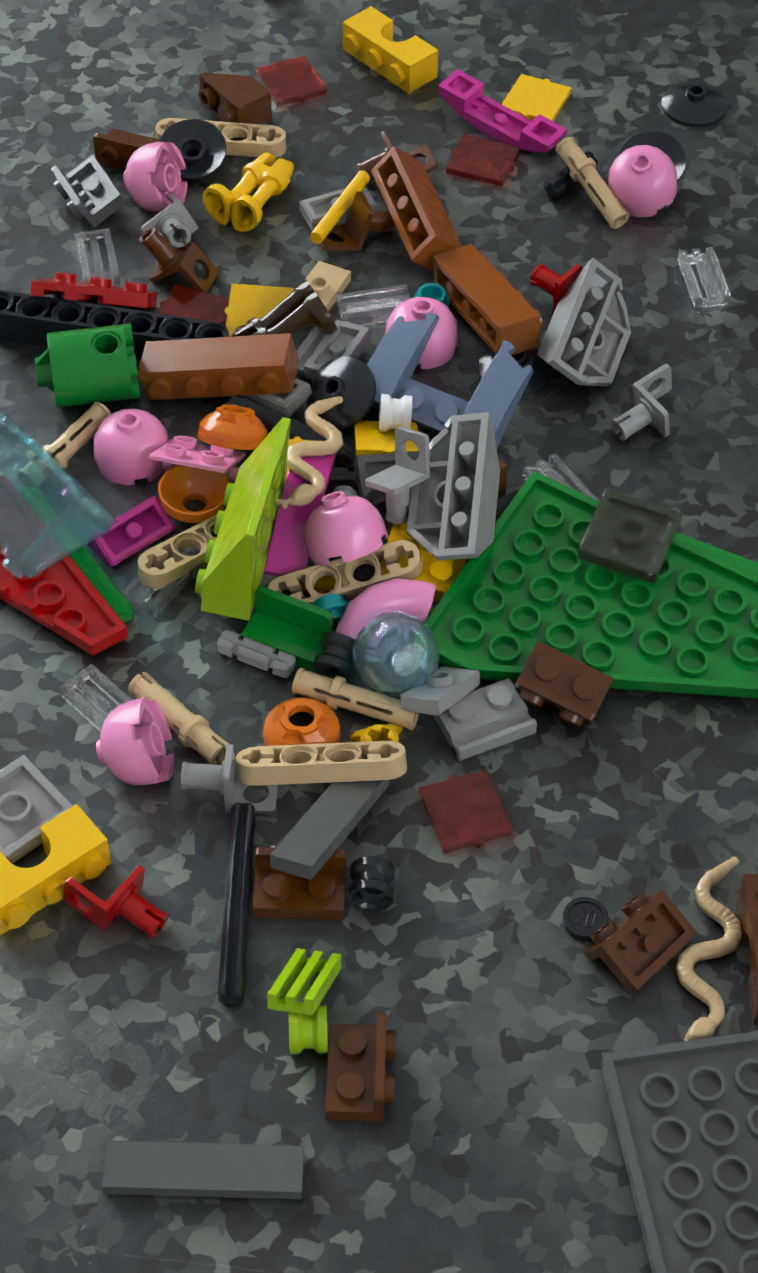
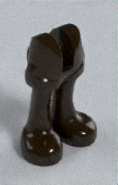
M304 280L297 284L293 291L270 312L260 319L255 317L250 319L246 324L239 326L230 337L293 334L297 330L309 325L317 327L326 335H331L338 329L317 293L314 292L310 283Z

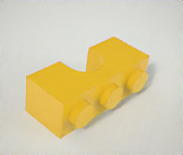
M372 6L342 22L343 50L410 94L437 78L438 49L416 35L405 41L394 42L393 20Z
M77 804L39 827L44 852L48 855L41 864L30 868L17 867L0 852V936L10 929L21 927L33 914L45 906L61 901L64 895V883L69 877L81 884L87 879L91 880L98 877L108 865L112 864L108 839Z

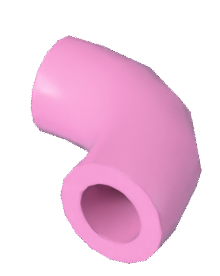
M394 578L370 585L349 602L335 632L357 640L362 645L361 650L373 651L380 630L389 622L398 619L414 620L420 623L425 622L433 602L436 586L425 581Z

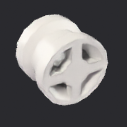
M381 394L379 432H387L398 427L410 429L412 396L404 395L401 399H395L389 394Z

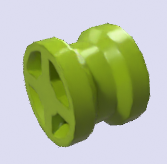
M319 1005L312 1016L288 1012L290 1054H300L304 1049H314L318 1054L328 1053L327 1005Z

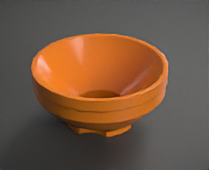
M224 404L221 407H217L216 411L208 414L200 421L197 437L205 443L218 447L254 450L267 436V429L255 415L253 409Z
M175 465L167 470L159 481L158 495L161 506L169 516L178 521L193 524L201 523L218 514L219 510L224 511L227 506H224V495L229 479L225 473ZM192 500H200L206 504V507L200 511H190L184 506Z
M305 697L292 698L276 705L266 717L263 729L264 745L340 743L341 730L336 713L319 700ZM297 712H306L311 714L314 720L308 726L299 727L293 725L289 718Z

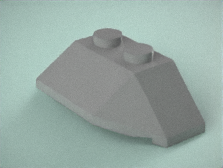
M592 258L556 306L537 355L577 385L608 387L614 380L631 334L627 307L621 294L623 290L621 278Z
M490 412L450 416L444 424L445 428L429 443L430 478L411 488L406 532L438 561L478 558L494 540L500 467Z

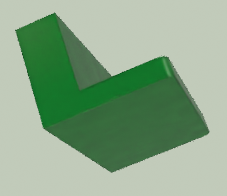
M258 586L255 591L256 612L241 633V640L244 637H248L276 648L275 653L277 654L281 650L294 655L296 666L316 673L317 670L312 665L316 655L321 654L323 647L320 642L323 633L333 632L332 612L269 588Z

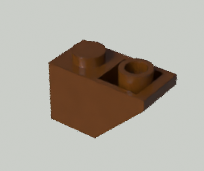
M205 72L199 75L200 90L198 95L200 102L206 109L211 110L218 116L222 122L263 125L272 120L271 92L252 76Z

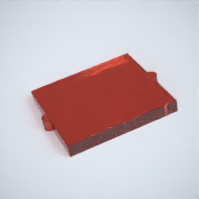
M306 56L286 61L278 60L275 64L255 69V74L262 85L271 92V99L276 107L298 101L305 102V99L327 94L326 86Z
M463 134L457 148L451 151V159L446 167V173L503 187L509 173L514 171V162L519 154L520 147Z
M174 285L166 300L160 302L158 313L214 321L226 325L224 310L229 307V298Z
M487 770L460 777L450 775L449 780L419 787L420 797L444 854L470 846L481 848L485 842L513 835V829Z

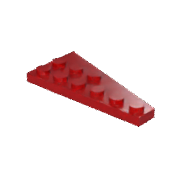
M5 476L1 477L0 599L92 656L128 638L127 626Z

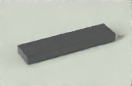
M390 780L332 782L270 854V868L312 880L388 788Z
M107 1140L102 1182L103 1194L302 1200L304 1146Z

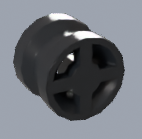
M323 633L320 642L323 648L321 654L316 655L312 666L318 672L331 678L340 676L346 678V680L352 679L355 670L352 663L354 658L360 655L361 643L341 633Z
M365 856L354 860L350 868V877L354 883L349 887V902L353 906L366 911H378L390 907L394 896V890L390 886L395 879V866L393 863L378 856Z

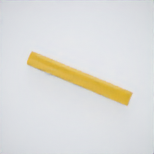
M361 170L357 173L311 232L310 239L313 243L321 244L352 204L355 193L361 192L370 181V175L366 171Z

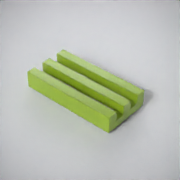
M297 948L267 993V1008L312 1016L342 968L341 954L332 953L328 960H324V952L314 951L310 958H306V949ZM316 972H320L318 977L314 981L313 985L309 989L311 979L313 978ZM306 994L304 1002H299L298 1000L301 995Z

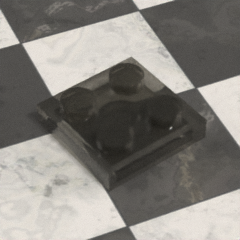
M605 489L581 542L577 558L655 584L681 524L683 513Z

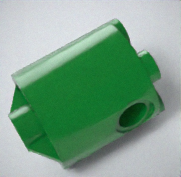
M131 324L47 333L48 348L40 357H35L38 386L47 387L54 392L57 408L140 398Z

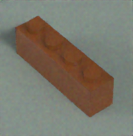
M393 146L371 172L411 260L434 272V255L462 247L423 163Z
M473 244L433 256L434 283L445 288L450 304L495 354H497L504 341L510 342L516 350L511 356L540 346V330L543 328V321L539 311L531 307L524 299L522 293L519 290H515L506 280L504 274L499 273L490 263L487 256L482 255Z
M291 333L149 341L145 344L138 376L148 400L293 393L299 358Z

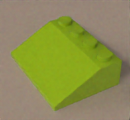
M283 417L239 467L235 483L228 482L224 495V506L227 507L225 511H218L214 533L217 534L216 540L209 539L206 548L205 563H208L207 569H199L196 579L195 593L201 594V611L250 620L255 603V591L260 586L280 506V504L276 503V500L282 498L286 483L291 423L289 418Z

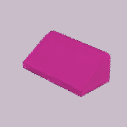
M154 495L91 532L85 541L112 568L176 529V526Z

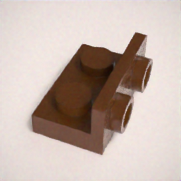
M113 128L110 129L107 135L96 133L93 137L95 158L100 164L121 170H126L131 155L137 149L146 144L159 142L157 138Z
M537 640L515 683V688L521 690L519 697L524 701L539 708H542L544 703H547L560 710L557 715L559 718L574 726L581 727L583 722L589 725L592 724L614 678Z
M278 845L257 847L255 849L254 918L344 920L346 887L345 850L337 849L314 878L309 880L270 868V854Z
M663 890L648 897L642 892L633 897L621 908L625 916L616 924L611 920L599 928L591 936L595 943L584 953L589 961L600 957L629 993L637 991L697 934L696 930Z
M377 1013V1025L329 1024L326 1120L384 1121V1103H394L395 1074L385 1073V1059H395L396 1030H386L387 1013Z

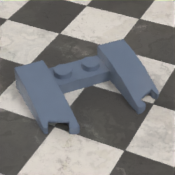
M428 313L425 320L404 322L403 316H398L367 364L376 381V395L372 407L380 410L381 394H389L395 399H401L404 395L412 396L411 422H416L418 426L438 434L445 428L444 424L450 416L490 412L496 447H498L534 372L533 368L530 365L522 368L511 356L516 351L514 346L510 342L504 341L470 401L460 399L410 379L438 323L439 316L434 313Z

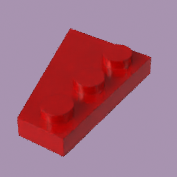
M55 272L54 277L31 281L30 296L43 297L48 294L60 293L66 300L90 301L91 298H96L98 303L138 308L155 307L158 292L148 291L147 284L126 281L125 287L111 285L112 279L103 277H90V282L76 281L77 274L67 272Z

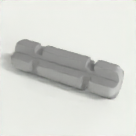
M230 630L223 631L219 637L217 650L221 654L232 658L238 655L237 660L267 672L271 668L273 669L272 674L282 678H289L295 669L296 658L294 655L281 650L277 654L275 653L276 648L248 637H244L241 640L240 634Z

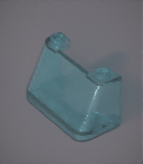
M0 411V546L3 548L1 550L2 554L6 557L1 563L18 579L23 575L32 578L107 533L117 520L38 441Z

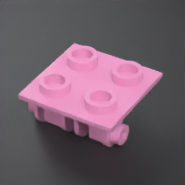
M175 436L174 439L169 440L168 443H165L151 453L149 459L161 461L163 470H169L175 465H183L225 473L229 482L235 483L239 470L235 465L245 457L246 453L214 445L197 444V439L189 436Z

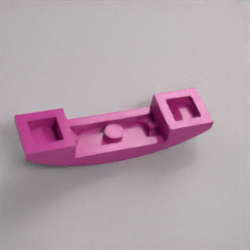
M459 69L455 70L438 85V92L461 117L481 132L509 146L532 152H548L567 134L566 128L540 114L531 121L483 95L484 83Z
M336 453L324 457H301L302 460L321 472L325 478V488L311 503L302 505V507L288 504L287 509H283V504H280L264 574L279 577L308 568L310 556L304 537L305 525L311 512L320 505L321 496L326 493ZM289 469L281 500L289 499L290 495L299 485L312 484Z

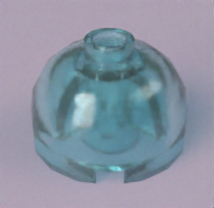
M401 611L381 613L374 617L375 620L371 621L366 628L363 627L360 630L353 648L354 666L363 681L376 692L398 698L411 688L427 684V677L433 676L437 671L440 661L438 643L431 629L414 615Z

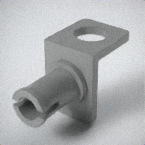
M169 192L166 196L171 204L142 225L141 229L144 233L149 228L152 229L153 226H156L173 247H184L185 245L181 241L184 240L188 244L191 240V234L199 227L181 201Z
M667 363L633 384L634 407L611 420V427L620 440L625 441L629 436L648 424L653 426L664 438L670 435L669 413L656 400L672 389L671 367ZM662 378L660 385L654 391L648 392L650 385L655 380Z
M404 427L395 429L396 465L365 479V486L386 493V520L394 524L407 522L410 489L430 478L429 436ZM407 440H411L417 445L419 449L418 460H413L408 456L405 449Z
M227 744L225 761H222V765L182 763L181 790L220 791V795H224L225 812L231 813V807L237 802L242 804L251 803L255 807V814L273 815L276 813L279 785H260L266 788L268 796L259 803H252L244 798V791L252 785L243 784L238 780L234 745Z

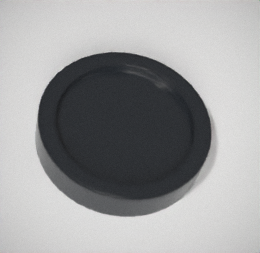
M580 897L566 905L562 921L564 929L570 936L581 941H592L591 936L609 921V916L606 908L599 901L589 897Z

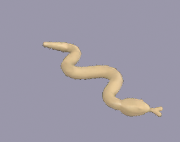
M341 396L316 401L305 411L306 424L314 432H317L327 440L302 441L289 446L287 466L295 474L312 485L301 484L290 495L289 499H277L276 503L283 504V509H287L288 504L299 507L309 504L324 490L325 478L321 472L302 460L301 457L334 455L343 446L342 433L333 424L318 416V414H322L342 403L343 398Z
M735 856L707 871L699 880L695 889L698 906L707 916L719 923L724 928L725 933L718 940L692 944L678 955L675 967L678 980L687 991L705 1003L710 1009L708 1017H700L693 1022L686 1033L684 1041L712 1037L715 1029L722 1023L725 1017V1003L720 994L695 974L694 965L699 961L721 958L734 952L743 938L740 920L730 909L716 901L710 894L711 887L719 883L739 863V859Z

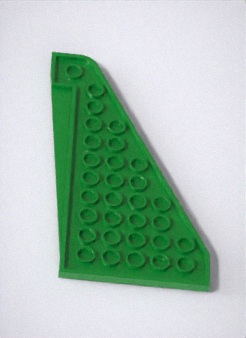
M533 471L495 523L493 542L478 558L469 559L413 637L412 650L444 666L478 670L480 672V679L505 680L510 678L511 681H517L538 640L613 677L614 680L610 688L758 698V562L623 513Z

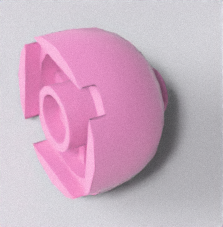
M154 142L146 144L133 152L123 174V183L130 197L140 208L160 213L171 204L166 196L169 192L175 195L182 204L184 203L187 193V181H181L180 170H186V166L180 150L171 142Z
M636 145L623 151L613 161L608 174V186L630 216L636 218L651 217L657 214V210L662 209L665 205L668 207L673 202L677 193V172L671 158L659 148L649 145Z
M415 297L403 301L392 311L386 324L387 333L398 316H403L404 322L425 320L428 313H434L439 316L438 323L418 364H421L420 369L442 366L453 358L458 344L457 321L448 306L439 300L429 297Z
M123 409L110 414L102 421L94 435V459L100 474L113 483L126 486L135 485V480L146 477L148 482L157 479L166 470L162 469L161 461L150 460L149 455L165 443H168L169 436L167 430L157 417L144 410Z
M343 491L330 493L321 499L322 504L311 512L306 521L304 531L305 543L310 559L315 565L321 566L331 565L329 561L331 557L341 556L343 563L364 557L383 546L381 537L387 540L389 537L379 511L367 499L359 496H345Z
M148 697L125 702L111 711L101 727L100 740L96 742V753L100 763L106 765L110 772L123 783L134 786L169 781L174 772L175 755L173 753L166 756L165 741L172 740L168 722L159 704L155 700L147 702Z

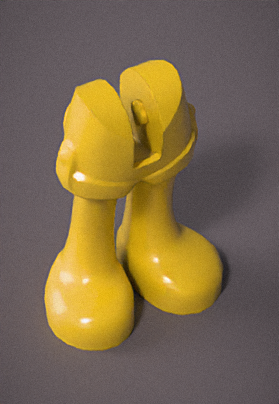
M265 152L253 162L243 167L242 178L231 191L222 184H212L205 189L202 195L204 206L218 223L226 225L232 219L235 230L240 232L251 231L260 223L263 213L262 207L271 196L281 194L290 183L294 164L283 158L276 160L274 155ZM255 190L256 192L254 193V195L250 196V194Z

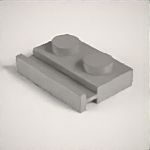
M336 320L335 325L338 330L331 335H326L314 326L297 350L299 358L297 372H302L306 378L312 379L318 369L332 359L344 356L358 358L371 340L370 328Z
M510 678L474 690L439 716L433 715L451 747H454L459 761L536 733L537 722L528 714V707L523 699L519 697L520 694Z

